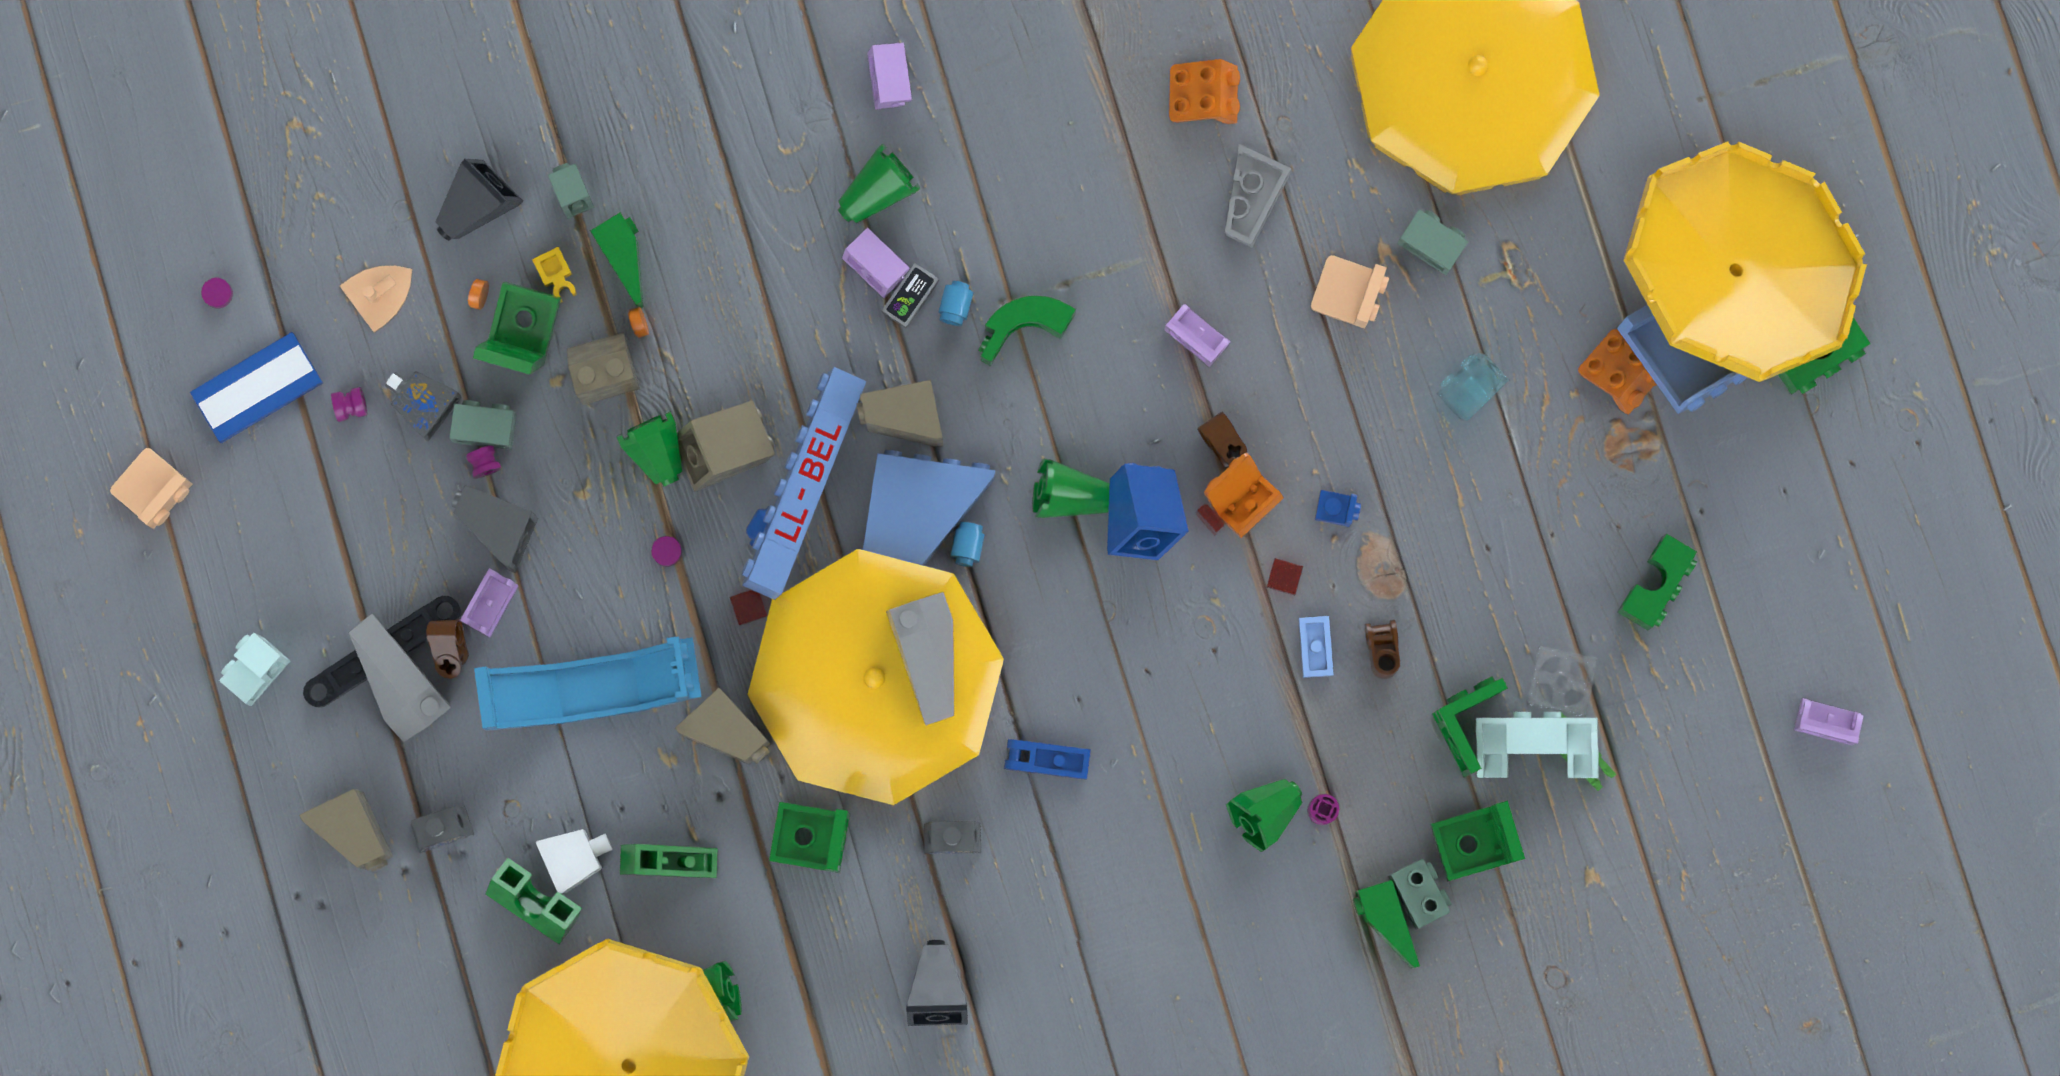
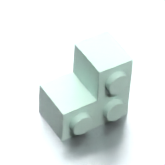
M254 632L251 636L245 635L236 645L238 651L234 654L238 660L236 662L232 660L224 667L221 672L224 676L219 680L245 704L250 706L255 703L291 662L265 638Z

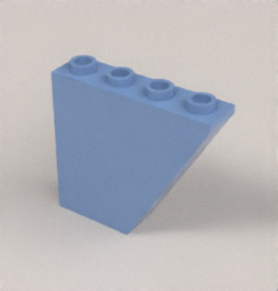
M885 450L884 454L877 453L863 550L925 566L994 481L995 470H990V465L983 463H972V467L960 465L961 461L944 458L943 463L931 461V456L914 454L913 458L902 457V452Z

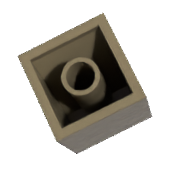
M624 332L567 348L568 368L575 393L583 405L640 389Z
M931 380L860 394L862 402L856 403L861 425L867 424L868 432L934 447L943 446V437Z
M753 400L691 420L677 433L680 458L694 492L764 464L775 455L773 440L767 435L763 426L762 414L755 407Z
M720 688L713 692L675 727L677 732L683 737L746 764H750L753 761L758 764L770 753L767 749L771 745L770 742Z
M352 789L299 815L307 826L357 868L374 872L387 866V860L393 857L362 791Z

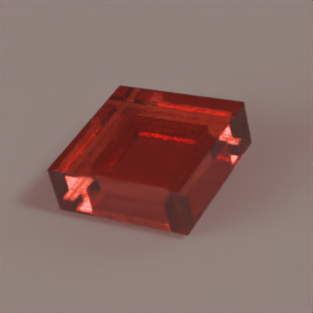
M1208 504L1202 505L1196 511V515L1214 536L1223 530L1224 523Z
M1275 558L1266 588L1295 596L1303 566Z
M749 590L730 597L739 626L768 617L760 593Z

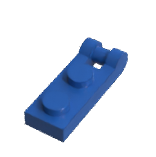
M1008 739L1007 749H1009L1008 760H1005L1004 769L1087 780L1091 749ZM1021 751H1030L1029 762L1020 761Z

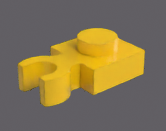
M559 247L532 259L545 287L554 284V296L561 297L560 291L564 288H568L573 297L577 295L574 285L565 280L572 273Z

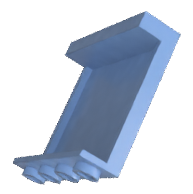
M1648 305L1628 315L1617 328L1677 414L1687 409L1690 412L1695 411L1705 403V398L1711 395L1715 399L1728 389L1726 386L1733 382L1735 385H1738L1748 378L1670 346Z

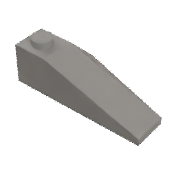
M944 592L886 611L925 725L954 716L953 619Z
M372 613L349 631L383 719L403 742L427 728L451 708L449 702Z

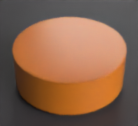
M481 279L473 281L468 295V305L471 308L481 310L484 307L489 292L488 281Z
M637 307L629 310L630 324L636 337L640 338L649 335L648 325L642 309Z

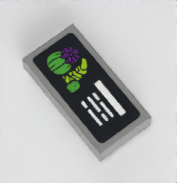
M914 263L882 309V313L904 328H907L939 282V279Z

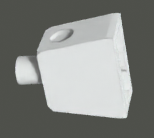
M583 829L536 842L554 886L562 895L600 871L602 867L597 857L613 850L606 833L590 840Z

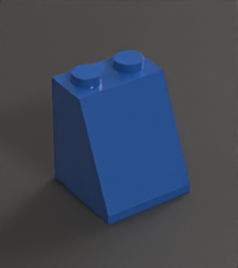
M1127 463L1122 465L1110 478L1108 555L1159 560L1189 532L1175 470L1165 469L1160 466L1149 467L1137 465L1136 463Z

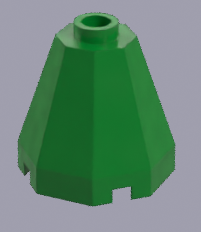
M671 411L665 413L666 419L664 420L658 415L628 429V437L624 438L622 433L616 436L621 448L655 484L661 482L663 487L678 481L679 477L677 474L682 472L676 422Z
M1282 779L1241 792L1225 805L1231 822L1236 829L1242 826L1246 831L1242 834L1245 841L1260 852H1263L1278 841L1301 806L1302 791L1295 782H1288L1286 779Z

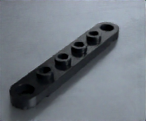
M450 596L437 597L387 629V631L408 654L427 641L426 630L430 621L459 619L461 613L460 606ZM450 603L452 605L453 613L450 618L441 619L438 617L437 608L440 604ZM356 650L306 683L303 688V695L307 703L318 708L325 707L367 680ZM317 684H323L327 689L326 697L320 701L314 700L311 696V689Z

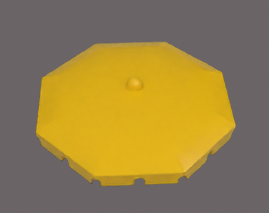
M1382 0L1351 47V60L1358 92L1361 94V107L1368 138L1375 145V148L1404 167H1411L1415 170V174L1444 193L1462 195L1492 189L1498 185L1508 186L1538 180L1541 177L1547 176L1600 96L1581 8L1576 0Z
M1729 141L1698 153L1692 159L1687 157L1659 168L1647 178L1623 261L1670 346L1755 381L1762 382L1842 347L1850 331L1856 308L1853 302L1859 296L1867 264H1863L1862 258L1865 252L1848 223L1843 225L1840 223L1839 215L1842 211L1825 181L1820 184L1813 178L1816 173L1785 160H1782L1780 163L1771 162L1772 155L1741 142L1730 145Z
M856 549L783 592L775 600L772 599L747 695L798 781L895 805L979 755L1004 658L954 573ZM944 592L953 619L954 716L925 725L886 611Z
M605 939L522 986L521 991L516 995L507 1029L510 1031L508 1039L504 1041L495 1076H744L749 1055L702 968L611 939Z

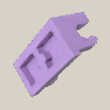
M904 43L872 45L867 55L875 110L904 106L905 102L912 100Z
M869 228L863 231L845 248L842 257L883 298L904 279V275L910 269Z
M1186 304L1177 311L1165 326V331L1208 367L1215 362L1230 344L1227 338L1223 337L1195 314Z
M489 568L460 619L461 622L491 637L519 585Z
M1802 698L1794 730L1848 745H1855L1859 741L1863 715Z

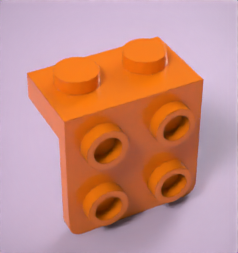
M1223 59L1174 64L1170 68V120L1179 123L1215 119L1225 124H1236L1237 114L1240 111L1238 100L1240 73L1238 66Z
M1617 329L1611 330L1578 368V372L1582 377L1610 394L1618 408L1627 415L1634 408H1637L1643 402L1645 395L1653 386L1657 385Z
M1248 453L1235 458L1219 477L1209 482L1204 491L1217 516L1240 538L1284 499L1281 492L1261 475L1254 460Z

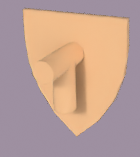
M378 266L366 269L340 285L343 292L374 333L397 315L405 303L411 287L412 269L400 266Z

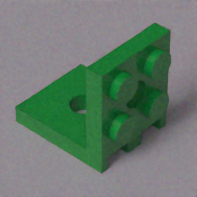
M503 282L489 338L475 347L473 358L529 375L544 366L561 297ZM525 310L531 314L532 323L530 326L525 327L518 322L517 315L520 311Z
M1493 676L1473 686L1474 692L1468 694L1465 689L1448 698V705L1432 713L1463 777H1467L1482 768L1455 715L1508 689L1503 678L1495 681Z
M1508 800L1430 824L1447 882L1525 859ZM1471 836L1475 839L1476 848L1472 853H1466L1460 848L1462 837Z
M779 802L769 861L840 873L850 820L849 811L842 809L831 811ZM801 828H808L812 832V840L807 845H800L796 842L795 834Z

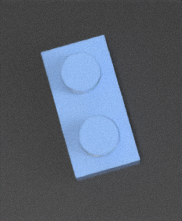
M1329 616L1299 618L1303 678L1333 676Z

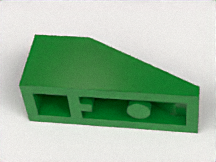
M620 212L593 228L590 232L635 305L643 308L639 246L635 234L639 231L630 217L624 219Z
M623 844L621 845L620 875L717 878L718 848Z
M1386 881L1355 891L1357 897L1353 898V904L1357 915L1363 914L1364 920L1410 968L1419 967L1420 964L1393 881Z

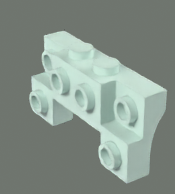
M1513 712V718H1476L1477 760L1482 768L1477 771V778H1509L1508 754H1567L1568 778H1599L1598 718H1561V712H1543V718H1531V712Z

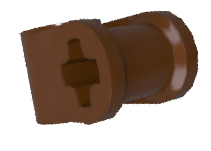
M1220 412L1197 428L1204 442L1213 450L1225 468H1228L1235 459L1234 457L1228 458L1230 449L1233 452L1239 450V457L1247 453L1246 445L1223 412Z
M459 619L430 621L426 632L435 669L444 678H455L459 675L462 665L466 663L469 657L463 624Z
M1390 620L1389 624L1374 626L1366 623L1365 637L1370 655L1371 669L1376 677L1389 679L1396 674L1400 667L1395 620ZM1382 657L1391 659L1393 669L1390 671L1381 670L1378 660Z

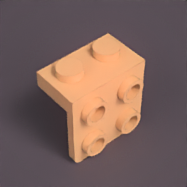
M1333 255L1329 256L1326 259L1312 299L1311 309L1365 329L1368 321L1374 322L1380 305L1375 304L1378 293L1384 294L1389 277L1384 276L1387 267L1375 264L1374 268L1371 269Z
M146 448L112 485L110 492L134 512L142 522L154 529L165 522L170 515L169 511L176 503L184 500L190 491L189 488L193 484L152 449Z

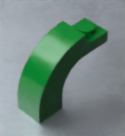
M1026 296L1006 303L985 324V330L993 335L992 337L987 335L979 347L978 351L982 352L980 356L981 361L991 366L1007 338L1021 328H1040L1061 339L1075 316L1076 309L1060 300L1046 296Z

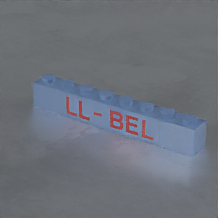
M833 367L827 374L823 373L816 387V389L820 390L817 400L812 399L807 409L806 415L810 418L806 427L802 425L796 436L795 442L799 443L796 453H790L784 468L788 469L785 480L781 478L775 488L774 495L778 496L775 505H770L765 513L763 521L767 525L764 532H759L755 538L752 548L756 552L752 560H747L741 575L745 576L742 586L774 600L782 594L856 409V403H858L860 394H862L866 384L865 380L836 367Z

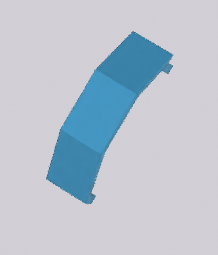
M679 636L667 638V643L633 652L557 664L493 669L486 666L474 668L482 728L485 730L565 724L641 712L702 697L693 637L680 639Z

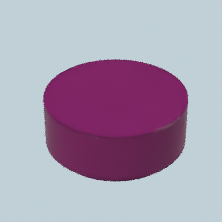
M211 278L204 283L201 295L205 303L210 307L223 308L232 300L233 291L224 279Z
M663 536L653 543L651 552L654 560L659 565L669 567L675 565L680 560L682 548L675 538Z

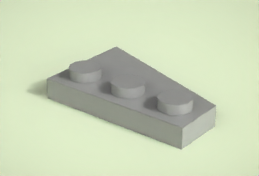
M1239 144L1225 235L1252 248L1292 170L1286 165Z

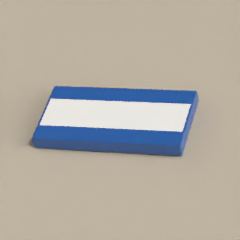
M291 332L192 390L190 394L218 441L223 443L322 385L323 381L295 334Z

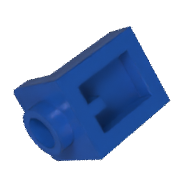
M1321 490L1315 520L1350 527L1352 520L1358 521L1361 503L1356 502L1357 495L1355 494L1349 496Z

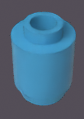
M952 281V285H945L938 311L941 314L939 319L941 322L953 326H962L963 321L967 320L974 294L973 291L969 290L970 285L959 281Z
M960 522L959 528L955 530L950 555L951 558L956 559L955 564L972 567L973 563L980 562L985 536L982 533L983 526L975 523Z

